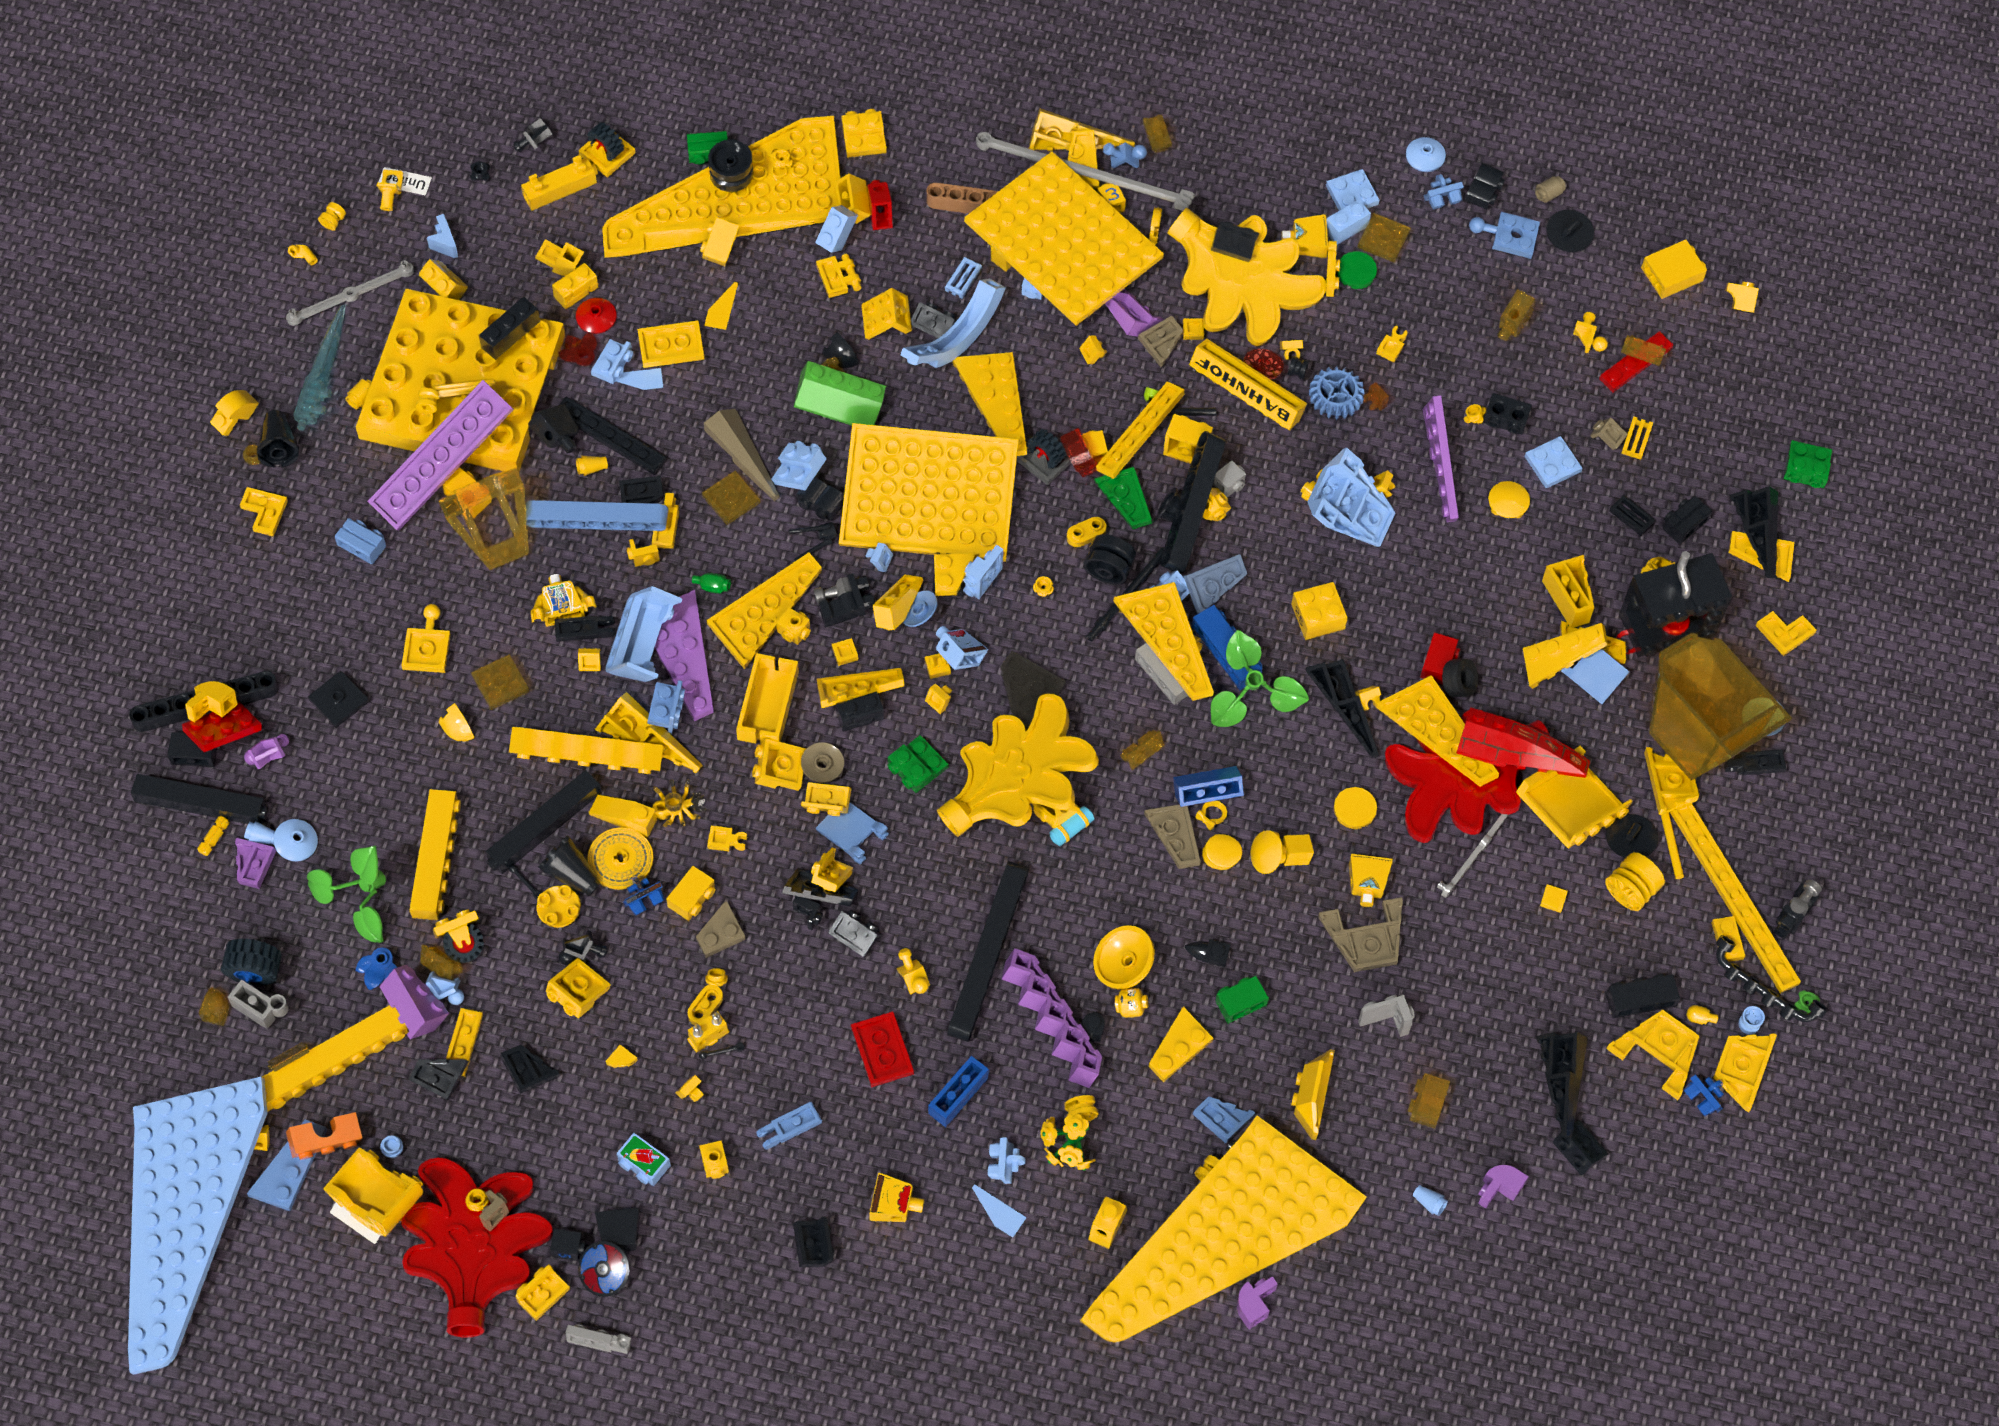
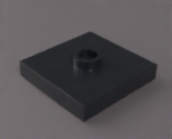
M339 671L308 696V700L335 728L369 702V699L342 671Z

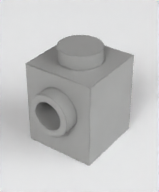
M1230 461L1217 471L1213 486L1219 488L1227 497L1234 492H1239L1245 486L1246 474L1244 469Z

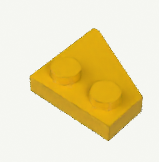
M975 553L934 554L935 596L957 595L961 588V583L966 577L965 568L970 561L974 562Z

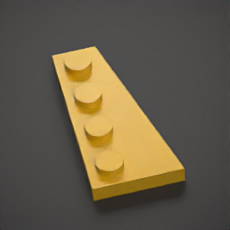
M1599 623L1524 647L1523 653L1529 686L1532 689L1537 687L1539 682L1546 678L1549 680L1563 668L1567 669L1573 666L1575 661L1582 657L1585 659L1607 646L1605 626Z

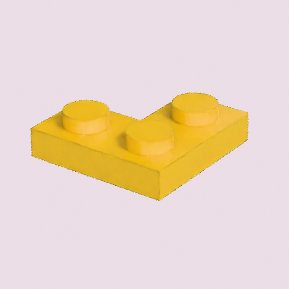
M247 487L240 507L241 509L258 513L252 527L254 532L274 537L288 500L284 496Z
M1774 611L1756 623V627L1783 656L1809 639L1817 631L1803 615L1786 626Z

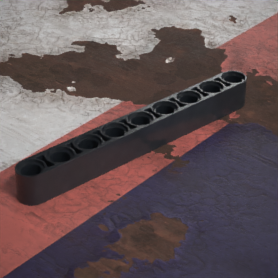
M1008 861L953 1013L947 1036L969 1042L1028 876L1029 867L1011 861Z

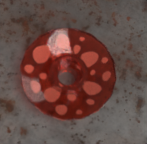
M1253 349L1245 355L1243 361L1269 379L1279 377L1283 372L1284 364L1282 359L1276 353L1267 349Z

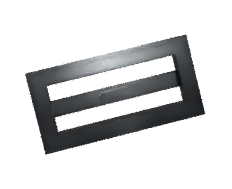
M1625 495L1609 510L1640 536L1655 523L1654 518ZM1621 503H1623L1624 505H1626V506H1627L1628 508H1630L1632 511H1629V510H1628L1626 507H1624ZM1637 515L1640 516L1647 523H1644L1641 519L1637 517Z

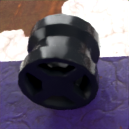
M1293 356L1287 375H1295L1303 380L1309 360H1299L1298 357Z

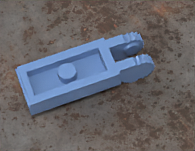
M809 1102L772 1120L770 1124L759 1129L756 1134L761 1138L775 1130L777 1135L762 1144L764 1149L767 1150L778 1145L780 1142L783 1143L821 1124L822 1120L812 1102Z

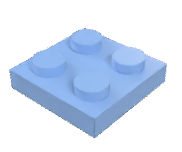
M1363 169L1326 182V187L1339 211L1358 199L1366 208L1379 205V198Z
M1561 436L1526 452L1524 456L1545 488H1549L1582 471L1581 465Z

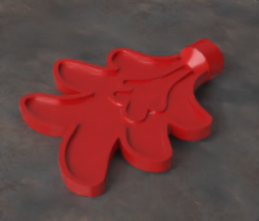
M1469 710L1461 717L1464 723L1466 722ZM1540 720L1526 725L1550 736L1547 728ZM1418 739L1419 745L1426 753L1414 751L1400 744H1393L1386 748L1384 759L1391 775L1403 785L1415 788L1407 802L1405 826L1408 834L1421 843H1428L1432 840L1437 825L1448 808H1450L1451 819L1455 826L1462 832L1470 835H1476L1482 831L1484 810L1487 804H1490L1496 812L1507 815L1516 813L1520 809L1521 799L1516 793V776L1520 770L1517 769V765L1506 764L1505 767L1494 765L1499 773V777L1480 787Z
M439 1157L428 1159L418 1168L419 1178L436 1196L442 1207L430 1202L416 1203L401 1219L404 1229L425 1242V1244L414 1245L407 1250L402 1261L403 1268L407 1274L432 1280L444 1290L449 1301V1311L447 1312L448 1334L456 1337H476L484 1333V1311L489 1302L502 1292L519 1288L524 1283H528L530 1280L529 1267L525 1260L517 1255L548 1242L553 1236L552 1225L545 1218L537 1214L517 1213L509 1216L506 1215L491 1231L487 1230L479 1217L482 1210L472 1211L467 1207L466 1196L473 1189H481L485 1192L490 1190L494 1194L498 1192L507 1200L506 1206L510 1212L514 1207L532 1195L534 1189L532 1179L527 1174L507 1172L489 1178L477 1188L471 1176L457 1163ZM480 1199L474 1201V1203L481 1202Z

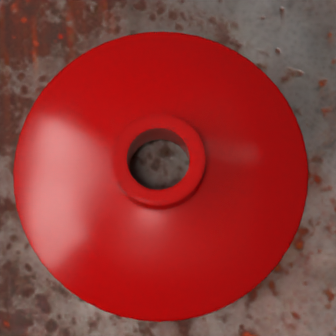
M603 298L588 299L581 303L576 311L578 326L591 334H600L608 331L613 327L617 318L616 309L613 304Z

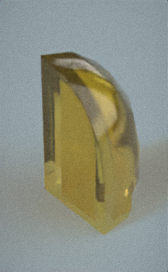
M213 987L210 988L199 1010L201 1020L224 1026L229 1010L227 998L220 990Z

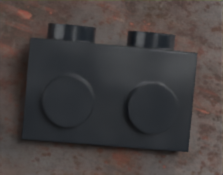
M821 1217L817 1221H796L793 1223L799 1267H825L833 1261L834 1248L831 1245V1227L828 1224L827 1217Z

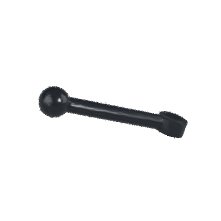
M511 865L509 871L517 875L531 890L533 897L537 900L542 892L536 890L522 876L516 865Z
M738 1042L736 1046L709 1052L701 1051L699 1058L706 1059L707 1056L735 1050L742 1052L745 1049V1045L742 1042Z

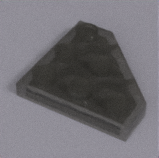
M1014 651L1009 653L1000 666L1011 714L1019 718L1026 730H1028L1034 717L1038 698L1043 694H1055L1058 696L1065 687L1066 681Z

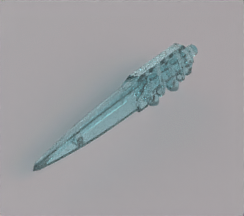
M345 304L340 306L322 341L310 374L305 378L293 415L298 422L297 429L301 431L305 430L306 425L316 424V418L319 415L326 414V407L322 406L320 401H324L325 398L332 396V392L330 389H327L330 381L329 375L340 340Z

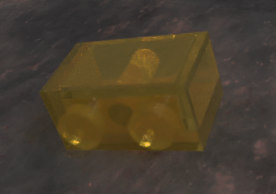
M1424 1073L1422 1080L1417 1079L1414 1092L1418 1094L1416 1100L1411 1099L1407 1111L1411 1113L1410 1121L1435 1129L1450 1081Z

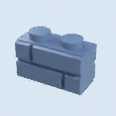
M348 518L335 535L338 546L371 565L386 548L384 535L375 529L371 531L360 520L353 521Z

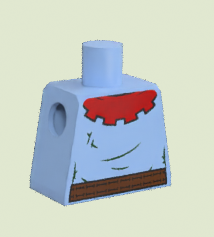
M942 626L936 632V636L940 638L936 650L954 670L979 666L989 650L965 630L950 631L945 626Z

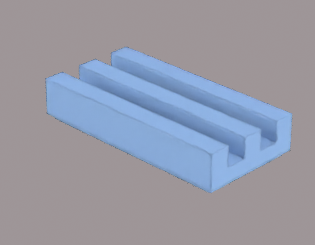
M964 257L946 284L945 291H951L953 295L956 296L957 294L959 298L963 299L981 272L982 265ZM969 264V267L962 275L957 285L953 287L955 281L957 280L965 266ZM975 267V270L973 271V273L971 274V276L969 277V279L967 280V282L965 283V285L963 286V288L960 290L961 286L963 285V283L965 282V280L967 279V277L969 276V274L971 273V271H972L973 268Z

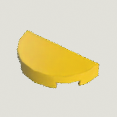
M1154 207L1149 240L1155 245L1158 239L1162 209Z

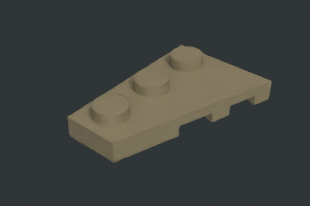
M1180 805L1144 810V815L1178 869L1200 866L1201 862L1188 806L1180 807Z

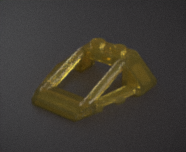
M517 468L485 477L456 489L438 500L448 523L489 570L529 554L524 497L525 487ZM513 492L518 523L506 499V495ZM497 497L514 536L486 548L468 508ZM462 514L471 536L456 516Z

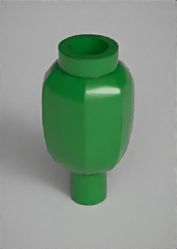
M705 573L702 576L693 575L692 577L693 584H699L703 590L711 593L721 594L724 591L729 592L731 587V580L722 574Z

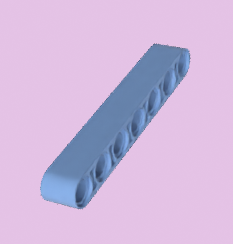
M533 500L526 503L524 524L533 528L663 531L667 525L668 507L662 504Z

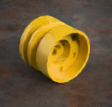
M1635 852L1630 853L1621 862L1620 868H1616L1605 881L1610 894L1624 907L1633 911L1641 910L1644 904L1650 900V896L1655 895L1665 883L1660 869L1647 857Z

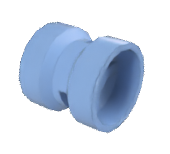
M1756 1006L1747 1007L1738 1022L1741 1031L1750 1035L1758 1032L1765 1019L1764 1012Z

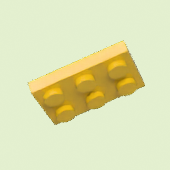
M699 321L638 329L643 368L704 360Z

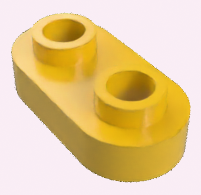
M1092 517L1071 526L1067 531V542L1073 547H1081L1091 543L1095 536L1106 533V522L1100 517ZM1078 532V533H1080L1081 535L1076 536V535H1074V533Z
M705 986L688 1008V1019L693 1025L711 1016L721 1005L723 994L718 986ZM709 996H715L716 999L713 1000V1001H710V1000H708V997H709ZM697 1013L703 1014L701 1018L695 1017Z

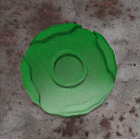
M1355 251L1349 252L1340 258V269L1337 272V277H1339L1342 284L1351 286L1352 289H1364L1373 283L1377 274V266L1371 256Z

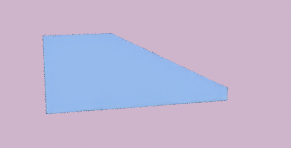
M661 368L623 372L622 376L615 380L616 382L643 390L663 388Z
M974 1184L972 1189L994 1226L1009 1236L1014 1237L1026 1217Z

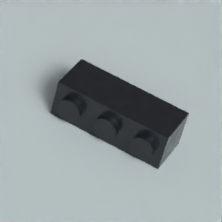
M522 297L479 334L481 348L493 359H498L540 322L538 308L525 297Z
M1664 973L1657 974L1650 979L1636 978L1632 982L1624 984L1623 982H1616L1611 984L1606 992V998L1613 1019L1676 1007L1680 1000L1673 974L1666 975Z

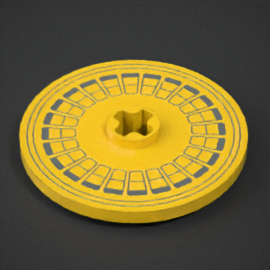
M613 828L603 832L593 841L589 848L587 859L600 884L611 889L620 890L627 889V887L633 885V877L636 876L641 881L648 876L653 865V851L649 841L641 833L630 828ZM618 855H622L623 862H619Z

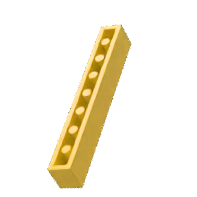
M389 1005L264 1075L262 1078L265 1079L267 1112L283 1107L286 1101L293 1097L298 1098L302 1096L306 1090L313 1086L322 1085L332 1075L343 1073L348 1066L361 1063L371 1053H378L387 1044L403 1039L405 1034L408 1033V1029L405 1023L401 1024L398 1020L400 1014L395 1007L391 1008Z

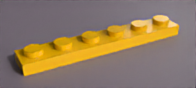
M1167 381L1096 465L1097 471L1114 479L1185 395L1184 389Z

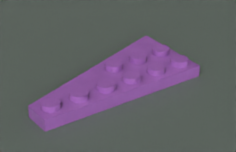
M1433 396L1422 409L1427 438L1430 443L1429 454L1430 459L1434 462L1439 494L1443 503L1442 515L1446 517V522H1455L1459 517L1441 396Z

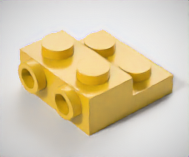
M868 109L865 113L857 114L855 111H849L842 115V129L847 158L886 153L881 111L876 112L875 109Z
M766 738L755 749V757L758 758V763L754 765L752 770V777H756L755 784L774 789L777 786L798 791L801 788L803 777L801 758L806 749Z
M577 958L548 981L546 992L550 1001H558L563 1006L566 1014L569 1016L575 1015L579 1019L593 1007L594 1002L610 989L611 984Z

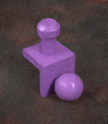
M280 734L277 737L261 740L246 751L244 760L247 764L256 765L257 769H261L271 760L285 756L281 747L287 746L289 739L286 735Z

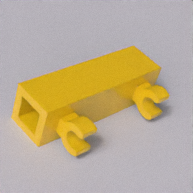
M579 155L572 158L573 163L538 178L537 174L529 176V182L522 184L521 188L523 197L531 211L596 184L598 171L595 164H591L587 157L581 159Z

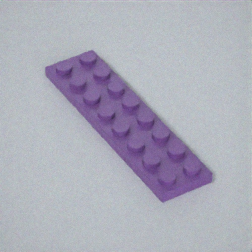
M482 380L367 502L399 531L514 409Z

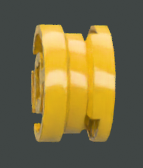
M1092 1095L1077 1096L1064 1103L1065 1110L1068 1112L1067 1116L1071 1115L1074 1117L1076 1114H1080L1082 1119L1091 1121L1098 1116V1110L1094 1107L1095 1097Z

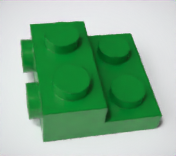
M1792 440L1783 479L1793 483L1807 484L1814 488H1825L1831 466L1832 449Z
M921 735L907 746L903 744L888 756L887 766L894 775L898 774L902 778L901 781L904 786L909 790L912 789L915 793L919 792L948 769V763Z

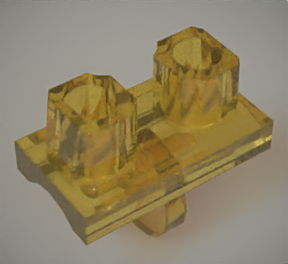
M1162 114L1153 118H1143L1142 122L1152 151L1155 153L1163 152L1167 147H1171L1172 142Z

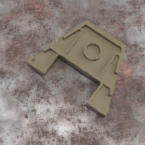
M1402 897L1382 902L1387 922L1352 929H1343L1338 909L1319 912V920L1354 972L1397 964L1403 904Z

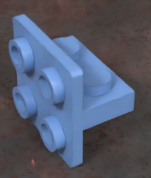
M678 680L677 686L656 682L647 724L668 728V732L671 735L673 728L678 729L680 712L684 702L685 689L682 688L681 680Z

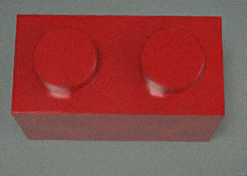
M1434 632L1420 678L1425 679L1432 675L1436 683L1443 685L1442 673L1445 664L1449 660L1457 659L1460 648H1457L1458 639Z

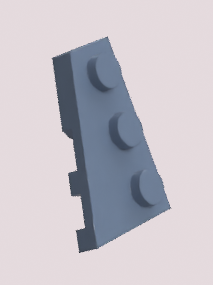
M1238 554L1183 576L1197 614L1218 601L1227 590H1230L1247 575V571L1241 555Z

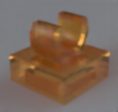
M1375 382L1369 387L1368 393L1364 395L1363 403L1371 400L1373 403L1370 404L1369 409L1372 411L1378 408L1381 411L1387 407L1389 396Z

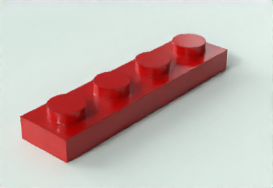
M1659 331L1601 374L1599 380L1614 393L1673 348V344Z

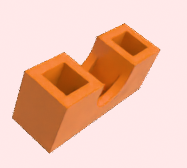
M356 1112L334 1117L330 1121L332 1134L329 1137L318 1136L313 1130L312 1122L289 1127L286 1135L292 1158L299 1157L300 1160L313 1157V1153L317 1152L325 1155L335 1152V1148L343 1147L346 1150L356 1147L357 1143L362 1139Z

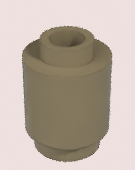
M1553 176L1536 186L1535 195L1538 200L1547 203L1563 193L1566 189L1565 182L1561 177Z

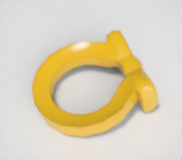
M1219 801L1205 802L1202 809L1196 813V819L1206 824L1209 830H1212L1216 824L1222 823L1227 817V809ZM1210 806H1215L1221 810L1222 816L1218 819H1208L1205 816L1206 809Z

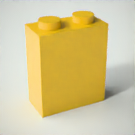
M1687 240L1646 256L1641 267L1661 299L1702 282L1707 272L1705 263L1700 261L1696 255L1695 248L1692 245L1690 246Z

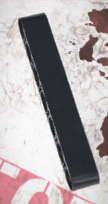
M1204 431L1199 437L1160 560L1162 567L1172 571L1177 570L1180 574L1185 571L1225 447V439L1210 432Z
M263 671L222 682L235 690L237 703L240 702L242 705L273 697L279 690L276 677L270 671ZM271 682L269 686H263L265 683ZM246 688H251L247 692H242ZM195 690L133 707L129 712V718L134 729L139 732H145L189 720L186 708H179L186 705L191 698L196 696ZM166 711L164 714L158 715L159 712ZM139 717H145L143 720L137 721Z

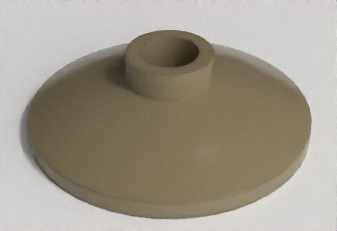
M822 742L815 743L804 751L801 758V767L809 779L819 783H827L841 775L844 768V758L840 750L834 745ZM825 764L826 767L820 768L818 765Z

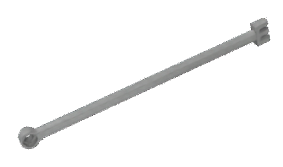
M981 132L976 137V145L980 150L993 148L1036 162L1047 155L995 139L987 132ZM1061 159L1077 174L1173 202L1174 208L1184 211L1186 207L1189 208L1195 197L1193 192L1184 189L1178 194Z

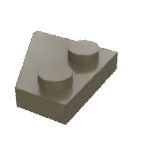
M727 901L721 905L696 936V940L706 958L746 940Z

